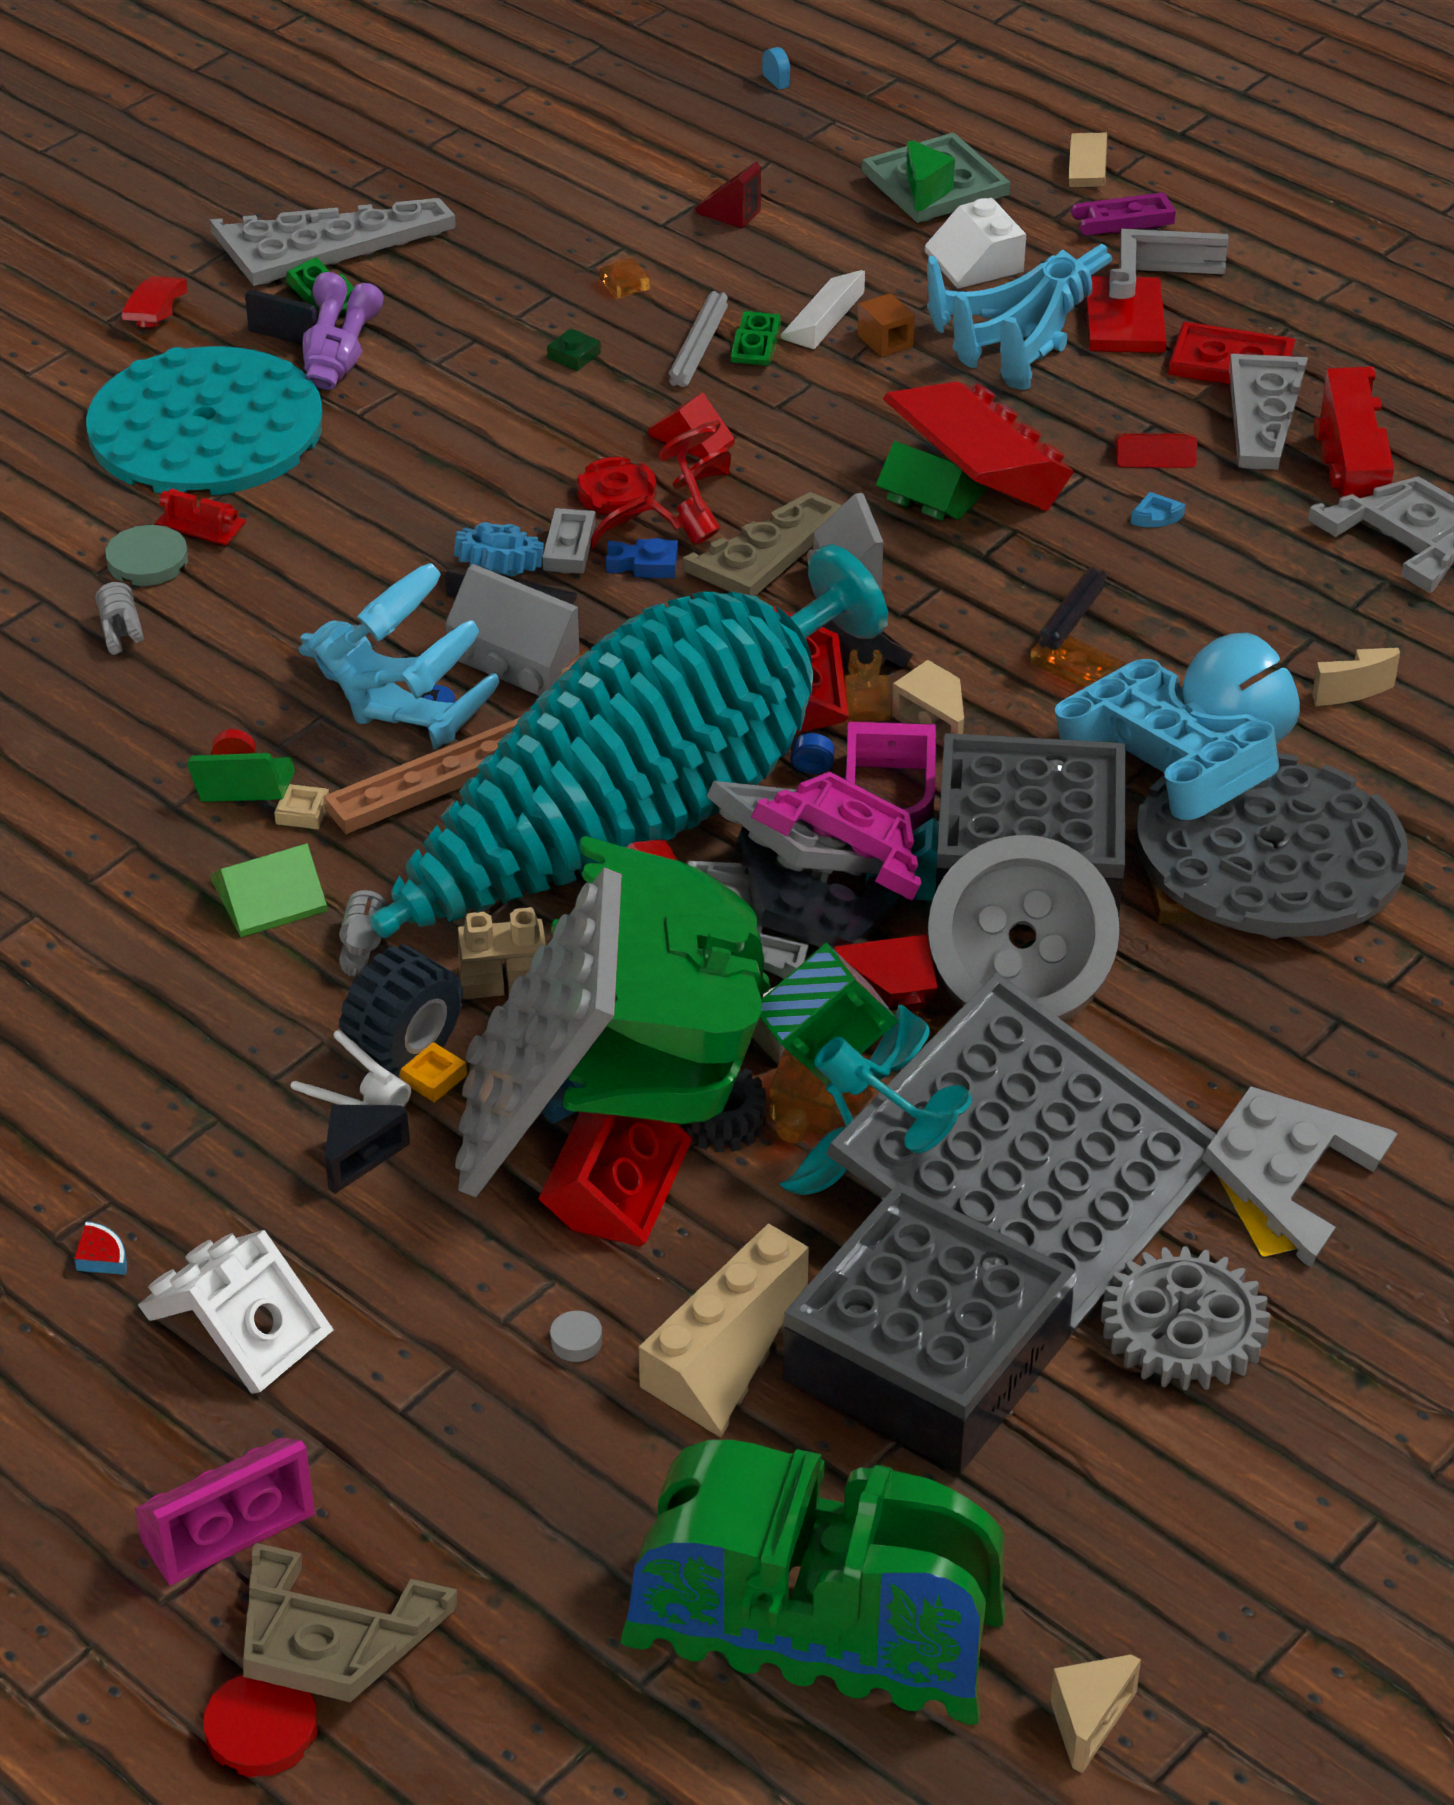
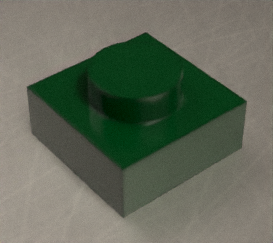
M571 328L547 345L548 359L576 371H579L601 354L600 340Z

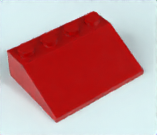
M959 381L892 391L885 394L883 400L974 481L1045 511L1050 509L1074 473L1062 461L1065 455L1060 450L1046 442L1043 445L1039 441L1042 435L1037 430L1023 422L1021 424L1016 422L1015 420L1019 415L1002 403H994L993 399L996 395L978 383L972 388Z

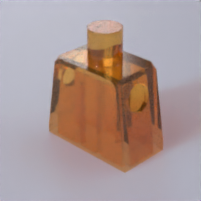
M786 1049L783 1051L770 1088V1116L774 1121H777L775 1129L779 1137L789 1143H798L806 1132L824 1138L832 1130L845 1127L846 1125L833 1096L825 1089L830 1082L825 1085ZM870 1084L857 1095L841 1092L852 1118L873 1097L875 1088Z

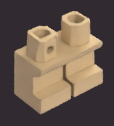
M532 907L515 909L510 913V922L492 923L491 915L485 912L467 914L465 925L458 927V965L461 987L463 988V999L505 995L502 959L505 960L509 993L518 976L525 977L531 968V963L537 949L541 945L546 946L542 919H537Z

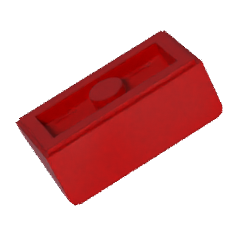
M1116 433L1114 435L1116 462L1119 467L1193 468L1196 466L1197 438L1191 433Z

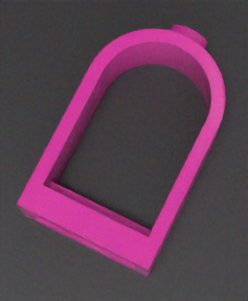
M848 722L846 780L855 785V767L925 769L924 797L914 806L903 810L910 813L912 831L934 818L936 725Z

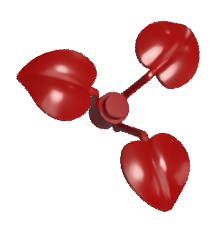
M719 420L704 423L693 430L680 434L667 443L659 453L662 461H666L676 455L682 474L674 480L672 486L674 489H679L687 485L692 496L677 506L676 510L679 515L675 517L654 499L646 501L644 497L616 509L600 522L591 537L590 547L592 550L605 532L648 510L658 512L672 524L675 531L683 527L694 546L705 542L721 530L706 502L702 500L696 480L714 475H729L731 454L728 448L723 447L710 453L695 463L690 469L685 459L689 449L706 441L718 431L721 426Z

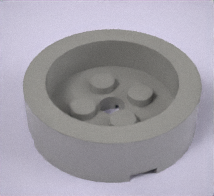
M1015 835L994 839L981 844L961 857L950 868L934 895L928 922V940L934 971L945 992L960 1008L997 972L1062 1021H1066L1083 1010L1096 997L1112 968L1119 942V917L1112 892L1104 877L1087 858L1058 841L1040 836ZM1016 924L1028 925L1036 932V940L1032 946L1020 949L1012 945L1008 934Z

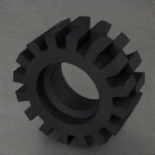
M745 1068L741 1074L738 1073L727 1103L739 1108L729 1112H721L705 1122L680 1124V1127L693 1138L691 1143L699 1139V1148L705 1150L708 1149L710 1144H715V1152H724V1145H730L732 1152L740 1150V1141H743L747 1146L753 1144L754 1135L760 1137L763 1133V1126H766V1089L762 1088V1080L759 1077L752 1079L753 1072Z

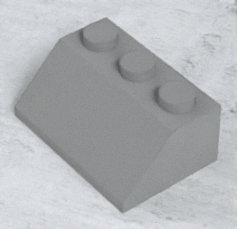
M475 564L468 568L445 623L446 635L462 623L471 620L475 622L479 633L474 643L458 662L489 675L496 673L499 679L541 696L546 690H550V687L557 679L570 670V667L580 658L578 607Z

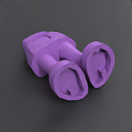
M332 272L321 273L314 281L313 298L319 308V315L316 325L303 334V360L305 363L304 369L307 372L305 379L308 381L311 379L316 387L325 390H333L336 383L341 381L343 376L347 375L355 366L363 351L357 339L364 323L378 315L384 302L383 294L378 287L369 283L358 284L351 291L342 329L334 327L345 302L347 286L341 276Z

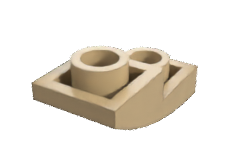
M1072 133L1069 187L1105 186L1107 133Z
M1399 648L1356 649L1354 661L1317 662L1312 693L1315 706L1361 700L1395 686L1400 657Z

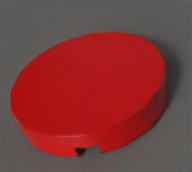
M608 457L594 461L585 467V473L582 475L579 473L577 477L578 499L585 508L595 511L597 514L609 515L616 509L644 497L646 501L654 499L656 496L655 473L646 464L641 462L640 466L631 464V459L625 457Z
M243 1674L228 1680L212 1695L204 1712L205 1741L214 1760L223 1767H225V1763L227 1766L237 1769V1774L248 1777L272 1776L295 1766L304 1757V1751L309 1747L311 1741L313 1745L318 1734L317 1708L310 1692L243 1677Z

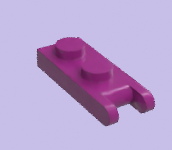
M1165 192L1077 203L1070 210L1074 219H1084L1079 224V229L1083 235L1109 232L1121 233V229H1155L1163 225L1175 224L1176 211Z

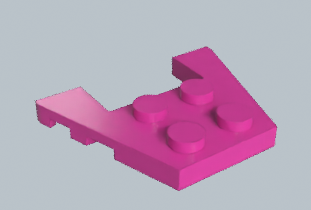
M831 772L800 783L795 792H790L786 789L776 794L773 801H769L766 798L760 799L752 813L751 818L787 837L798 819H802L810 823L811 828L816 833L829 838L835 836L850 844L851 848L860 856L870 859L877 858L885 862L875 882L911 901L921 885L920 877L915 876V871L918 867L917 857L911 854L914 837L910 813Z

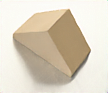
M1130 1654L1054 1668L1050 1702L1073 1769L1081 1773L1084 1772L1136 1694L1141 1659Z

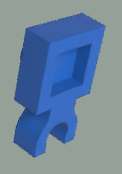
M660 538L637 539L636 545H628L619 541H608L606 573H621L627 570H634V577L675 578L678 540H663Z

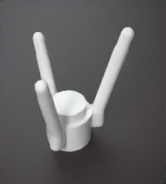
M340 1030L334 1032V1038L370 1071L360 1085V1093L364 1095V1101L299 1081L291 1083L293 1090L338 1105H401L405 1107L411 1095L410 1085L381 1067Z

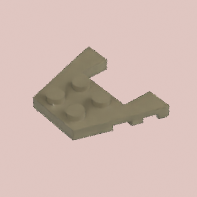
M255 1543L252 1549L243 1677L351 1702L455 1611L457 1607V1589L410 1578L392 1614L376 1612L291 1592L290 1590L302 1570V1553Z

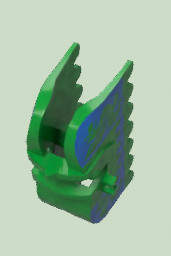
M706 1440L686 1447L670 1464L658 1498L657 1520L646 1533L635 1564L629 1611L620 1643L630 1648L647 1649L651 1647L655 1639H665L672 1643L675 1652L681 1658L696 1662L704 1660L709 1651H718L727 1657L732 1668L746 1674L758 1672L764 1663H772L781 1669L783 1677L787 1681L798 1686L811 1685L817 1676L824 1675L831 1677L836 1682L838 1690L851 1698L861 1699L867 1697L871 1689L882 1688L890 1693L893 1703L899 1708L907 1711H918L924 1707L927 1701L935 1700L945 1705L947 1713L952 1719L969 1725L978 1724L980 1718L978 1671L983 1624L999 1627L1003 1626L1005 1621L1003 1595L1005 1538L1003 1529L986 1511L969 1498L947 1486L928 1478L894 1471L893 1468L881 1465H874V1468L860 1467L851 1471L844 1490V1503L820 1498V1486L824 1477L825 1460H821V1454L796 1449L794 1454H789L748 1442ZM801 1567L792 1597L789 1599V1573L792 1568Z

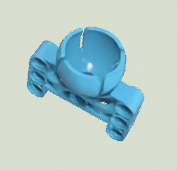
M1230 633L1215 639L1198 652L1187 668L1182 687H1180L1178 675L1165 669L1157 661L1152 659L1135 660L1059 702L1055 707V715L1060 740L1125 743L1126 751L1164 772L1171 814L1181 820H1192L1206 815L1273 776L1278 771L1279 761L1276 744L1284 739L1298 722L1300 701L1292 675L1286 668L1276 670L1241 691L1239 685L1276 665L1280 661V657L1267 642L1250 633Z

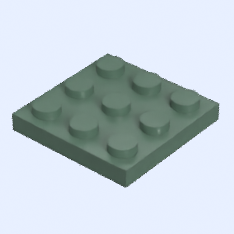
M954 132L919 142L955 158L953 190L923 211H915L906 176L907 146L862 159V172L917 223L927 222L935 217L952 213L960 205L972 203L977 199H997L1010 195V181Z

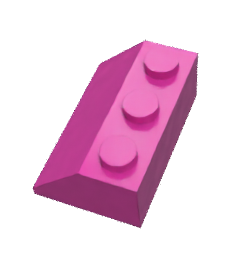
M279 1438L263 1447H256L234 1461L215 1470H208L200 1474L196 1479L167 1493L155 1495L146 1503L135 1507L141 1542L168 1585L171 1586L315 1515L307 1447L302 1440Z

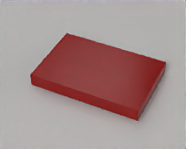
M1091 276L1092 294L1086 297L1089 351L1165 352L1166 331L1160 278L1136 277L1135 295L1131 298L1118 299L1109 297L1110 277Z
M1184 321L1169 363L1168 375L1230 384L1229 360L1231 354L1292 357L1296 339Z

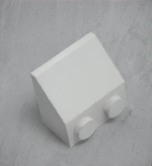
M981 198L972 203L960 205L927 242L925 253L928 256L936 257L941 271L957 289L1024 272L1026 233L993 198Z

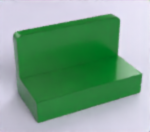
M269 753L190 756L187 762V767L201 802L283 799L295 772L290 757L272 758Z

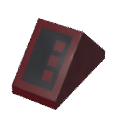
M756 161L712 191L694 208L699 215L740 228L747 225L761 211V166Z

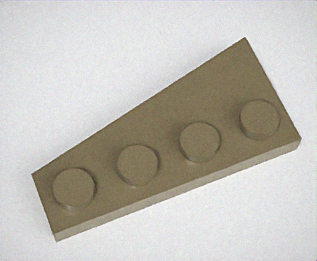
M809 492L772 511L771 519L757 523L753 521L741 527V534L728 541L722 537L710 543V550L700 556L693 552L683 557V571L729 592L756 596L814 545V532L842 505Z

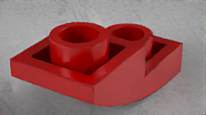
M151 276L146 279L128 299L122 311V320L136 321V325L139 327L158 326L159 321L173 315L172 304L174 299L187 293V278Z

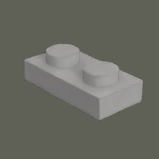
M555 508L543 554V571L584 574L591 546V537L596 525L595 511Z

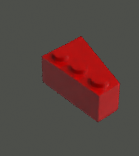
M1374 366L1327 368L1321 414L1320 417H1315L1314 437L1316 441H1321L1323 464L1329 465L1330 485L1332 488H1337L1340 498L1352 494L1358 498H1364L1373 495L1374 488L1392 484L1394 465L1386 428H1378L1375 411H1381L1380 397H1372L1373 380L1376 378Z

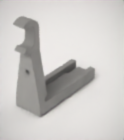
M1121 229L1119 269L1110 270L1109 297L1118 299L1133 297L1136 288V270L1225 274L1226 263L1218 261H1226L1229 241L1228 234Z

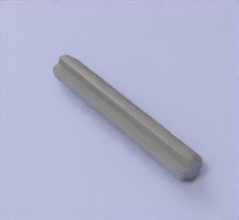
M712 291L708 295L669 371L671 376L669 382L672 386L679 385L684 388L689 384L728 307L726 303L728 297L724 292L718 294L716 291Z

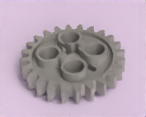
M1185 1246L1181 1250L1180 1257H1173L1167 1247H1163L1161 1259L1156 1260L1152 1255L1144 1252L1142 1253L1141 1266L1128 1260L1125 1263L1124 1274L1114 1272L1112 1278L1114 1283L1112 1286H1106L1104 1302L1102 1303L1101 1322L1104 1323L1103 1337L1105 1339H1112V1354L1125 1353V1368H1130L1137 1364L1142 1365V1379L1145 1380L1156 1372L1161 1374V1386L1166 1387L1172 1378H1177L1183 1390H1188L1191 1380L1198 1379L1201 1386L1207 1390L1210 1386L1211 1377L1215 1376L1219 1381L1227 1385L1230 1382L1231 1370L1244 1376L1247 1372L1248 1362L1258 1363L1260 1350L1266 1347L1269 1331L1270 1313L1266 1312L1268 1299L1266 1296H1257L1259 1288L1257 1281L1244 1282L1245 1268H1238L1231 1272L1227 1270L1229 1260L1227 1257L1212 1263L1209 1262V1250H1204L1198 1258H1192L1188 1247Z

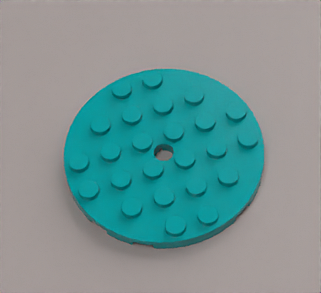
M208 346L187 349L174 347L163 354L134 361L130 367L124 369L105 383L97 392L88 408L86 428L90 449L96 460L110 474L133 486L135 483L141 482L152 485L154 492L160 494L173 488L187 493V490L210 489L211 496L259 486L297 466L300 463L299 456L307 448L313 449L321 435L322 401L319 391L312 380H306V374L291 362L279 357L238 347Z

